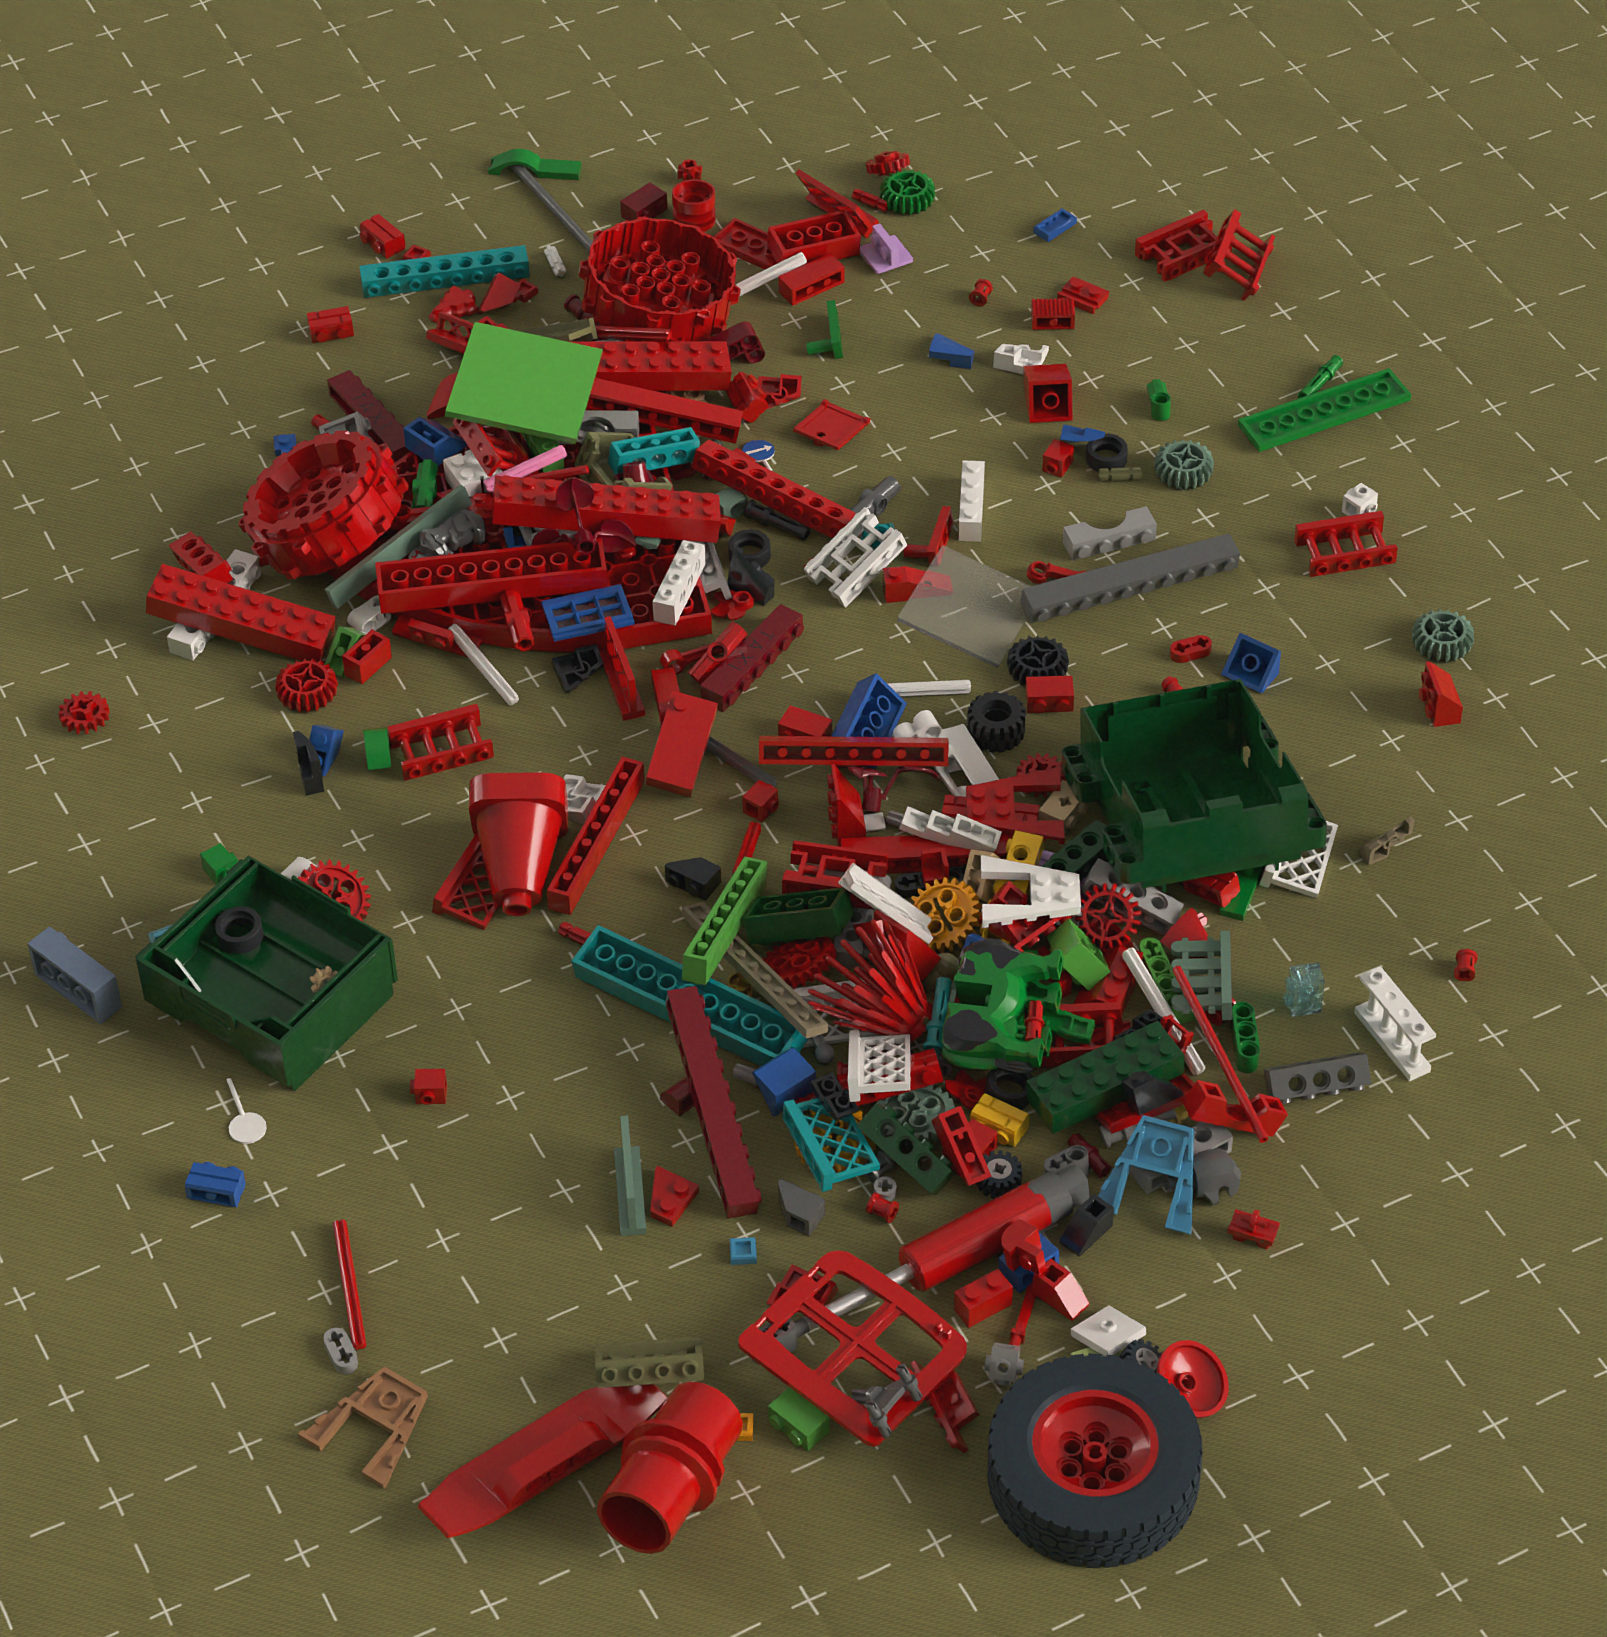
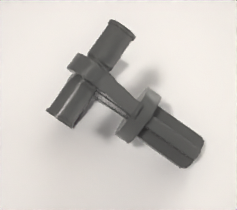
M904 1363L899 1364L895 1369L901 1378L900 1380L883 1388L871 1386L868 1390L855 1388L852 1391L853 1396L851 1398L860 1404H865V1408L869 1412V1420L874 1427L878 1428L882 1438H887L892 1434V1430L886 1422L888 1419L886 1414L904 1392L908 1391L914 1402L921 1400L923 1397L917 1387L918 1380L915 1375L910 1374Z

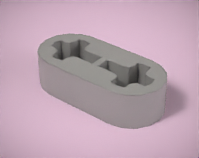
M341 1328L329 1329L324 1334L323 1339L325 1349L334 1368L341 1374L354 1372L358 1367L357 1354L347 1333ZM337 1339L340 1341L341 1346L337 1347L332 1340ZM345 1355L346 1359L350 1362L345 1363L342 1361L341 1356Z

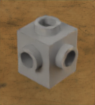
M994 1343L991 1355H986L985 1370L989 1371L988 1379H994V1383L999 1385H1010V1382L1016 1381L1017 1375L1022 1376L1024 1360L1019 1359L1021 1346ZM1001 1363H1005L1008 1367L1002 1366Z

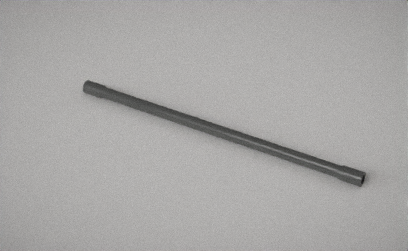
M514 164L508 166L589 252L593 241L526 170L525 166Z

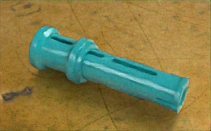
M939 977L936 979L931 1021L926 1025L928 1034L923 1049L926 1051L934 1048L936 1054H941L943 1049L941 1042L942 1030L947 1015L952 980Z

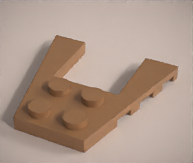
M383 1367L358 1386V1391L349 1398L344 1397L338 1402L336 1408L327 1415L325 1413L315 1420L314 1425L306 1431H300L298 1435L300 1440L321 1452L353 1412L391 1433V1436L362 1470L364 1478L385 1490L428 1398L426 1390L390 1369Z

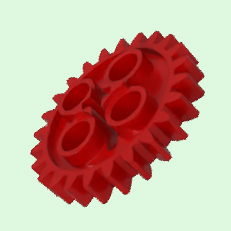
M328 859L325 866L319 860L316 867L310 864L308 870L304 869L302 871L301 877H298L299 880L344 906L350 907L351 915L363 922L362 919H365L368 915V912L365 910H368L371 906L367 902L371 895L365 893L369 886L361 885L365 878L356 877L358 870L350 872L349 864L342 868L341 861L338 860L334 866L331 859ZM334 879H336V881H337L336 887H335L334 892H333V895H332V897H331L330 893H331V891L333 890V887H334V885H333V884H334ZM318 881L324 882L327 887L320 886ZM341 887H346L350 893L344 892Z
M817 937L810 941L797 939L789 943L781 942L779 947L773 946L774 951L766 952L767 957L762 958V960L789 986L796 989L798 984L805 986L806 981L814 982L815 973L822 975V971H829L828 965L830 964L826 962L825 958L826 956H832L835 959L837 951L831 939L827 937Z

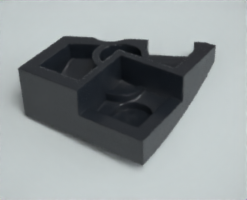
M737 547L734 550L728 573L727 584L729 590L735 592L747 591L753 597L754 602L765 606L774 597L775 580L768 573L764 572L755 561L750 563L742 556L744 550Z
M597 644L576 648L574 653L552 658L551 662L565 694L570 693L603 666V660Z
M295 731L293 732V738L297 748L296 753L305 794L307 796L324 792L319 756L308 738L301 732Z

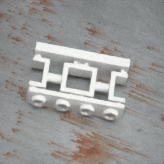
M866 507L856 513L853 519L844 528L840 529L838 534L804 567V572L808 579L816 585L824 577L832 582L833 585L829 591L832 597L837 598L838 602L845 608L907 546L902 533L890 527L884 534L877 531L874 527L879 522L873 513L871 514ZM865 530L869 535L862 541L857 537ZM875 540H878L881 544L875 550L872 549L870 545ZM856 546L864 554L851 566L843 558ZM834 561L838 566L830 572L826 568ZM846 571L850 576L843 582L839 577Z

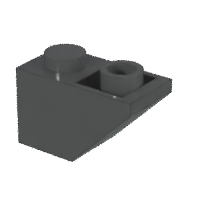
M782 1179L778 1181V1198L787 1226L810 1236L825 1216V1199L816 1193H810L799 1188L795 1183H789Z

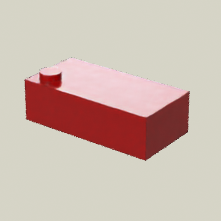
M846 210L768 227L767 247L777 263L800 252L804 254L806 264L829 253L837 260L860 255L861 235Z
M672 691L647 772L646 785L691 798L716 717L718 703Z

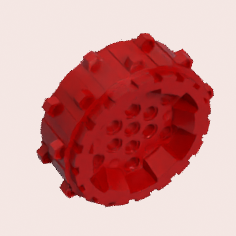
M638 217L637 220L624 221L615 224V226L604 231L598 230L594 233L588 260L581 261L579 266V277L585 280L583 289L584 299L582 300L581 307L585 313H591L595 322L601 326L670 329L672 331V339L670 341H704L726 330V321L728 320L730 307L738 303L741 288L735 285L737 257L734 253L728 252L726 248L724 249L714 237L700 230V227L647 217ZM620 339V340H622V341H648V340H627V339Z
M346 430L335 431L334 434L327 432L316 435L310 441L304 440L293 446V449L288 453L284 452L273 460V464L259 474L256 478L257 483L251 485L246 495L248 501L244 502L243 505L244 515L239 519L238 524L243 533L247 532L254 542L251 549L255 556L259 557V565L261 567L270 565L276 572L285 575L288 580L308 575H317L332 568L342 566L369 548L374 541L386 532L391 526L390 523L399 512L403 493L408 490V483L404 477L399 478L392 468L394 461L391 456L393 453L386 443L377 445L372 439L361 435L359 432L349 433Z

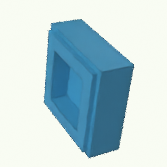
M755 1237L730 1239L731 1265L757 1264Z

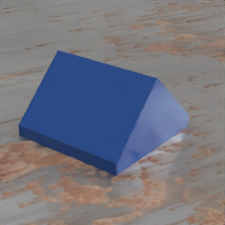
M1239 633L1221 675L1232 680L1241 679L1245 686L1263 693L1279 674L1281 651L1243 633Z
M793 1047L752 1072L772 1116L783 1112L785 1101L792 1099L795 1101L811 1094L813 1091L809 1085L816 1078V1071Z

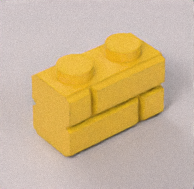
M985 1093L970 1114V1120L973 1118L997 1131V1142L1002 1145L1008 1144L1016 1147L1029 1127L1028 1113Z

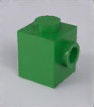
M221 843L200 853L203 870L215 884H218L227 875V871L238 862L233 852L229 853Z

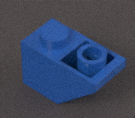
M312 725L309 741L319 756L322 776H326L339 754L344 730L325 725Z

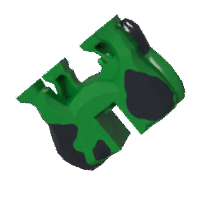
M990 938L977 941L963 948L959 958L958 971L954 976V984L960 1004L948 1002L947 1015L942 1030V1057L948 1063L969 1069H997L1016 1075L1032 1072L1033 1067L1040 1068L1043 1056L1049 1057L1052 1044L1051 1029L1048 1026H1044L1041 1029V1038L1025 1041L1026 1026L1020 1024L1024 1018L1025 1008L1028 1007L1031 1000H1040L1043 1009H1049L1051 1012L1058 1014L1062 997L1060 983L1054 982L1046 986L1037 980H1047L1049 978L1060 980L1064 962L1062 950L1055 949L1050 955L1040 956L1029 952H1021L999 939Z

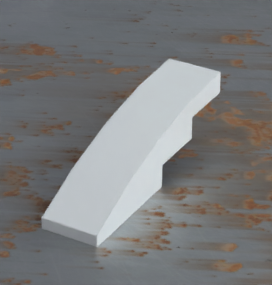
M907 807L899 827L900 830L946 845L995 852L1002 833L960 814H957L955 819L934 810L928 815L911 807Z

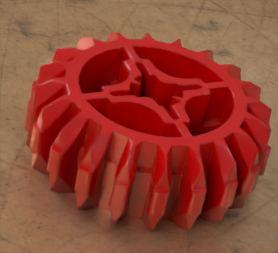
M304 658L302 662L295 660L293 665L287 663L286 669L282 668L280 670V674L277 675L275 690L279 701H281L284 707L288 706L290 711L297 709L299 713L302 710H306L309 713L311 709L318 711L320 706L326 708L327 702H332L333 697L336 696L338 686L336 674L329 664L325 665L322 660L316 662L314 658L311 661H306Z
M1103 883V891H1100L1097 885L1093 886L1094 895L1089 890L1085 891L1089 899L1081 898V903L1084 904V907H1081L1082 916L1075 917V921H1083V925L1078 927L1081 930L1085 928L1087 930L1085 935L1093 937L1091 944H1094L1098 939L1100 940L1099 948H1103L1106 941L1108 942L1109 949H1113V941L1116 940L1118 946H1123L1122 937L1129 942L1131 937L1127 933L1129 931L1133 934L1137 933L1132 924H1141V921L1134 920V915H1141V911H1133V907L1138 906L1139 902H1129L1134 894L1130 893L1125 897L1123 895L1126 891L1125 887L1116 892L1117 884L1113 883L1111 890H1108L1107 883ZM1109 895L1103 909L1090 908L1097 898ZM1116 897L1126 906L1128 916L1116 912ZM1110 907L1114 917H1119L1120 919H1110L1106 925L1105 918L1102 919V915H1098L1096 912H1107ZM1088 915L1100 920V934L1091 927ZM1114 922L1126 924L1119 934L1108 936V931Z

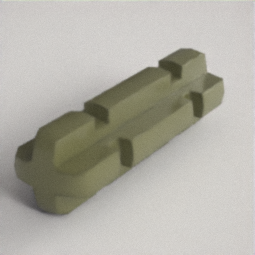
M1132 467V469L1111 468V470L1101 468L1098 471L1099 481H1108V479H1111V481L1129 480V478L1140 480L1142 477L1140 467Z

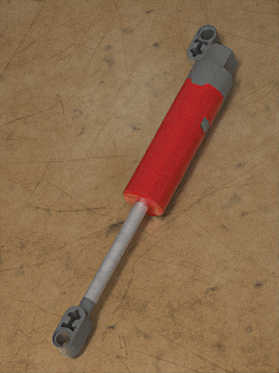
M1074 1145L1049 1157L1044 1162L1045 1174L902 1246L899 1249L901 1267L885 1275L899 1285L909 1281L915 1289L924 1292L1003 1251L1002 1235L1017 1219L1037 1227L1040 1232L1071 1215L1074 1207L1090 1198L1087 1179L1090 1173L1087 1149L1080 1145ZM862 1286L825 1305V1307L837 1316H841L877 1296ZM806 1316L794 1322L789 1319L774 1333V1337L788 1351L792 1352L797 1348L798 1337L819 1326ZM769 1323L759 1329L765 1333L772 1325Z

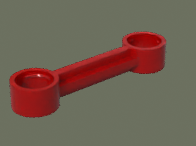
M710 644L683 653L676 649H670L661 655L660 664L663 669L674 668L677 675L684 670L686 664L698 661L708 650ZM715 649L711 655L715 656L724 652L721 649Z

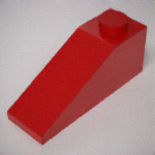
M907 566L883 568V592L886 603L953 597L949 577Z
M961 1106L941 1113L931 1120L941 1145L967 1186L992 1177Z

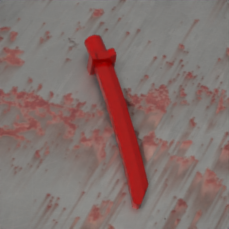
M1033 1283L1027 1286L1016 1326L1010 1331L1009 1345L1020 1346V1343L1024 1344L1025 1330L1036 1295L1032 1293Z

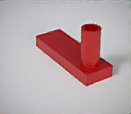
M942 506L929 545L907 544L903 549L905 558L928 559L930 568H939L954 525L950 506Z

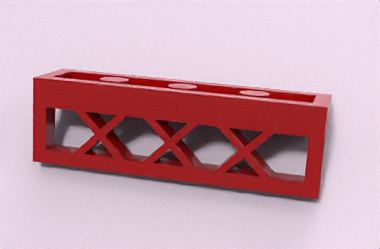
M443 311L438 312L436 329L427 330L426 339L464 354L474 323ZM445 319L449 321L452 327L449 331L444 329ZM461 326H464L468 333L466 337H463L459 330Z

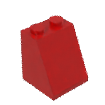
M1067 364L1023 366L1024 391L1029 423L1073 421L1072 378Z

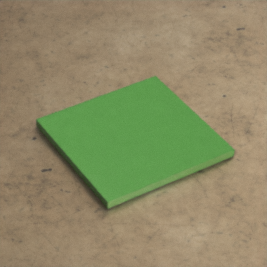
M474 322L445 416L576 444L603 349Z

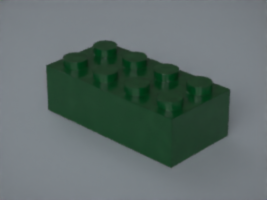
M841 887L759 896L742 919L749 943L768 945L778 941L789 943L797 939L810 941L817 937H838L853 916L854 910L848 890Z

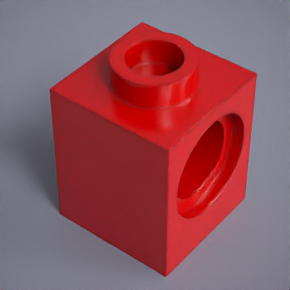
M1054 439L1043 454L1042 471L1062 478L1073 463L1074 446Z

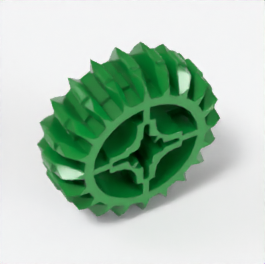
M904 169L902 172L896 170L895 174L889 173L888 177H884V181L880 186V198L887 201L888 210H894L895 214L901 212L902 215L905 213L912 215L914 212L919 214L920 210L926 211L927 207H931L932 202H934L935 186L932 178H929L927 174H921V171L914 172L913 169L910 171Z

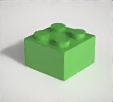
M1067 919L1047 937L1051 953L1055 949L1062 950L1064 957L1062 971L1067 970L1076 985L1080 986L1082 984L1089 991L1111 972L1099 946L1096 943L1091 944V939L1070 919Z

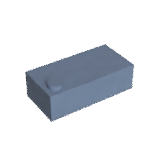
M49 926L27 943L35 975L99 1024H102L122 1008L116 975L71 943L62 932H57Z

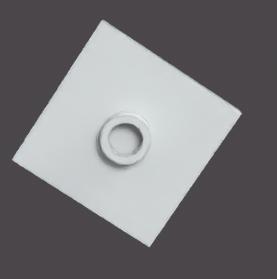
M1109 1305L1071 1328V1336L1103 1356H1107V1354L1114 1355L1127 1347L1133 1340H1138L1146 1335L1145 1326Z

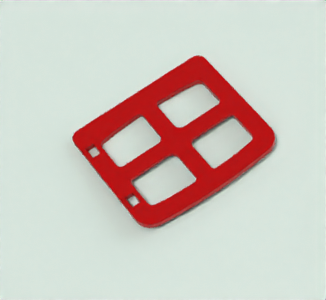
M840 1250L831 1251L822 1256L806 1274L802 1275L738 1339V1347L742 1352L864 1444L871 1447L878 1446L886 1438H882L878 1428L871 1424L869 1412L865 1406L853 1400L831 1385V1383L856 1359L865 1360L893 1382L900 1380L901 1378L895 1369L902 1363L880 1348L875 1340L899 1316L907 1317L928 1334L942 1350L919 1373H914L907 1368L910 1374L915 1375L918 1380L917 1387L923 1397L921 1400L914 1402L909 1392H904L886 1414L888 1418L886 1422L893 1432L963 1361L967 1351L964 1337L926 1304L869 1264L849 1252ZM820 1271L824 1276L816 1282L811 1277ZM837 1274H842L857 1282L884 1301L858 1327L849 1325L813 1297ZM798 1312L805 1315L840 1343V1346L815 1370H811L774 1337V1333ZM767 1321L772 1326L764 1333L758 1328Z

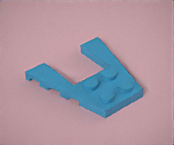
M1142 1116L1128 1140L1125 1150L1116 1161L1114 1169L1108 1179L1105 1180L1098 1197L1114 1207L1113 1215L1118 1213L1130 1167L1132 1166L1178 1178L1165 1228L1188 1235L1192 1234L1194 1129Z

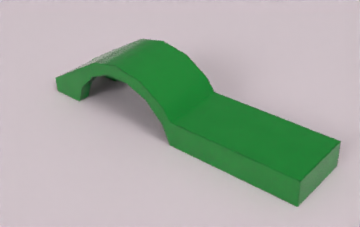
M519 148L511 149L492 157V167H489L488 174L499 175L506 166L514 164L530 168L537 178L579 181L582 163L581 161L542 159L530 150Z

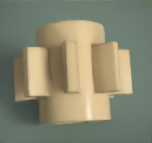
M329 966L321 970L316 968L315 975L309 977L311 982L314 983L311 987L312 991L317 993L324 986L323 981L331 980L338 972L332 973V969Z

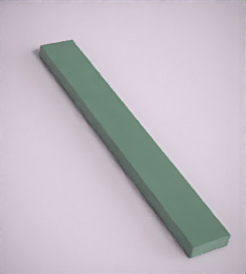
M462 485L456 487L328 586L325 591L332 606L338 609L377 579L376 562L401 560L419 546V535L423 530L438 527L453 513L467 509L472 505L466 488Z

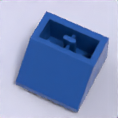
M418 417L403 428L405 447L422 459L432 460L438 466L443 463L444 459L452 457L467 446L464 439L438 422Z

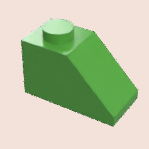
M339 626L325 665L329 664L336 675L344 677L342 655L366 634L354 628Z

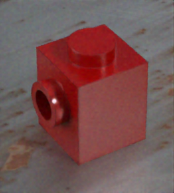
M758 780L742 796L743 813L762 823L779 807L778 789L771 784Z
M415 1069V1079H410V1094H415L416 1104H446V1069Z

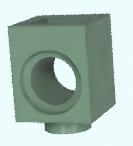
M731 487L715 493L719 495L720 514L734 519L744 515L746 504L748 503L745 494Z

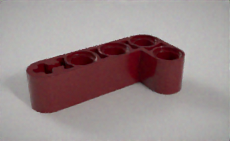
M747 321L740 322L704 340L726 341L730 360L743 353L750 363H758L765 357L762 344L753 326Z

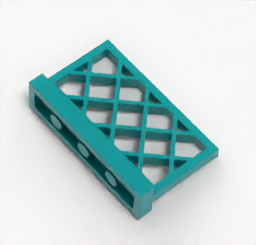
M817 1098L795 1104L793 1099L784 1102L782 1119L822 1192L832 1190L833 1183L880 1170V1164L863 1133L857 1127L858 1124L852 1114L839 1119L849 1124L846 1130L835 1126L837 1120L834 1118L831 1124L818 1120L821 1114L829 1117L832 1116ZM812 1110L817 1113L814 1118L803 1115L802 1111ZM814 1126L827 1130L824 1137L813 1133ZM831 1132L844 1136L841 1142L829 1139L828 1137ZM850 1138L858 1141V1148L846 1145L847 1139ZM824 1145L836 1148L835 1154L832 1155L822 1150ZM841 1150L854 1154L851 1161L838 1157ZM859 1156L868 1159L870 1164L861 1165L855 1163ZM836 1163L847 1167L846 1171L835 1173L832 1167Z

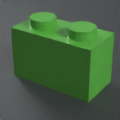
M790 1387L768 1405L771 1426L778 1431L784 1432L794 1445L801 1446L807 1452L830 1432V1417Z

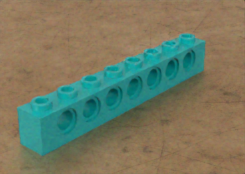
M525 245L359 266L364 298L492 282L497 273H501L510 279L530 277Z

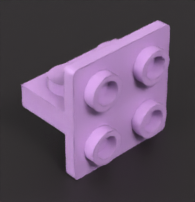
M881 224L872 226L873 235H871V243L860 246V254L876 274L913 262V257L895 235L889 236Z

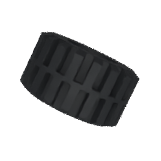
M993 691V693L986 692L983 696L978 695L976 700H972L970 707H968L967 730L981 750L985 751L987 749L993 753L994 751L1004 752L1006 749L1012 750L1013 746H1018L1020 740L1024 739L1025 707L1021 700H1017V697L1014 695L1009 696L1007 692L998 693L999 691Z

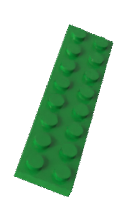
M1388 368L1238 419V426L1258 452L1411 401V393L1392 370Z

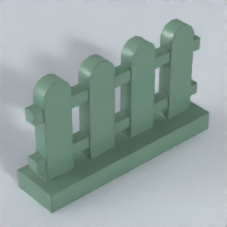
M1220 931V940L1207 937V941H1188V938H1182V941L1173 942L1171 944L1172 955L1182 957V959L1172 961L1171 971L1175 966H1181L1194 992H1208L1205 995H1196L1203 1011L1215 1014V1010H1222V1020H1232L1230 931ZM1208 956V958L1189 959L1188 957ZM1190 974H1208V976L1189 977ZM1173 978L1171 981L1172 990L1177 993H1183L1176 978ZM1184 993L1172 998V1008L1174 1010L1183 1011V1014H1189V1011H1192Z

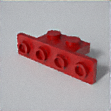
M403 614L399 616L392 629L393 635L468 658L455 642L451 630L431 625ZM467 635L479 649L482 644L481 638Z
M1049 915L1038 916L1036 921L1027 922V918L1013 920L1012 924L1001 925V928L1012 941L1014 947L1024 952L1022 949L1024 945L1030 948L1041 940L1038 935L1043 933L1044 936H1047L1057 928L1054 925L1059 921L1062 925L1067 919H1071L1073 915L1053 919Z
M915 1360L910 1363L915 1371L914 1373H919L924 1368ZM953 1370L925 1400L930 1407H934L936 1411L934 1418L942 1428H945L947 1432L945 1438L953 1449L957 1447L963 1453H966L969 1449L959 1429L980 1414L958 1373Z

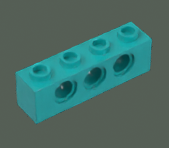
M689 427L614 441L610 444L608 464L616 475L623 473V464L636 461H644L648 470L690 463L694 460L700 440L693 429Z

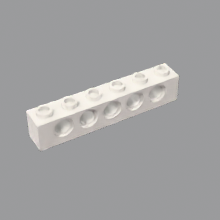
M235 549L226 560L232 568L229 573L233 578L228 584L250 590L251 585L255 580L259 579L262 568L259 565V557ZM177 623L167 636L169 652L194 661L215 634Z

